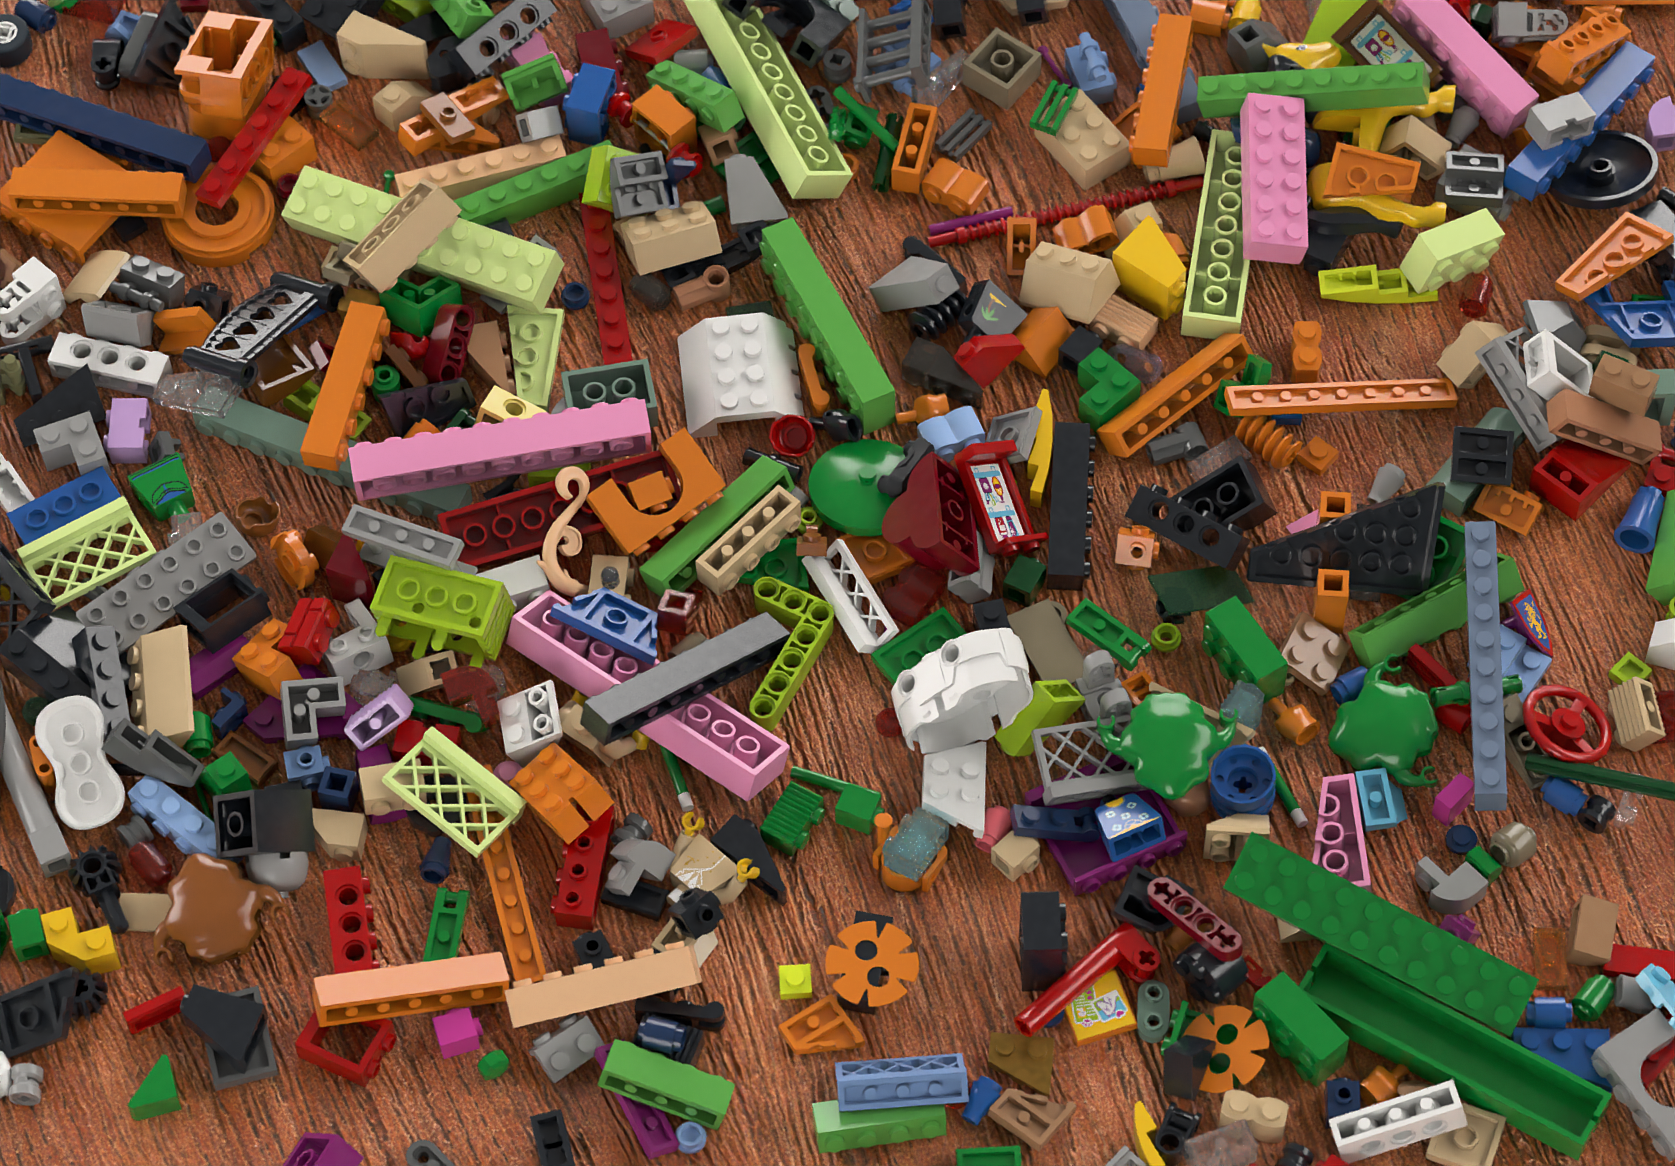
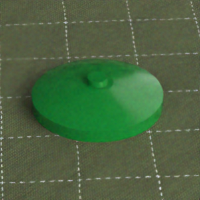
M862 439L858 442L849 441L840 444L824 453L814 464L809 476L808 485L809 500L818 517L832 528L855 536L883 535L882 522L884 516L896 498H890L888 493H880L877 488V482L882 475L889 476L898 463L906 458L903 448L887 441Z

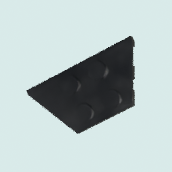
M177 0L164 1L128 76V79L131 81L179 90L182 75L175 74L174 69L180 60L182 50H186L190 36L194 35L196 30L188 15L183 16L175 3Z
M70 967L0 996V1048L7 1058L17 1059L68 1038L79 977L78 968Z

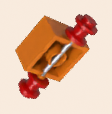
M656 84L632 104L630 103L631 97L626 92L616 93L609 99L607 113L613 118L620 116L619 122L624 128L634 125L635 138L641 143H647L652 152L662 151V154L666 155L667 163L670 159L676 157L695 161L696 168L684 178L694 177L701 171L703 157L699 153H695L698 151L696 116L689 107L682 106L670 91H664Z

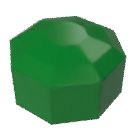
M494 1050L481 1059L477 1068L485 1080H493L505 1073L510 1062L502 1050Z

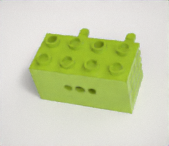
M390 555L370 610L374 614L375 619H377L378 624L375 628V633L378 637H384L387 634L416 642L412 652V657L415 660L424 658L428 645H431L435 651H441L442 649L453 650L472 656L468 670L471 674L475 675L481 671L485 659L496 661L515 611V606L503 582L455 570L450 571L435 565ZM402 621L407 622L406 625L402 627L398 626V624ZM457 635L463 636L458 641L454 640L455 636Z

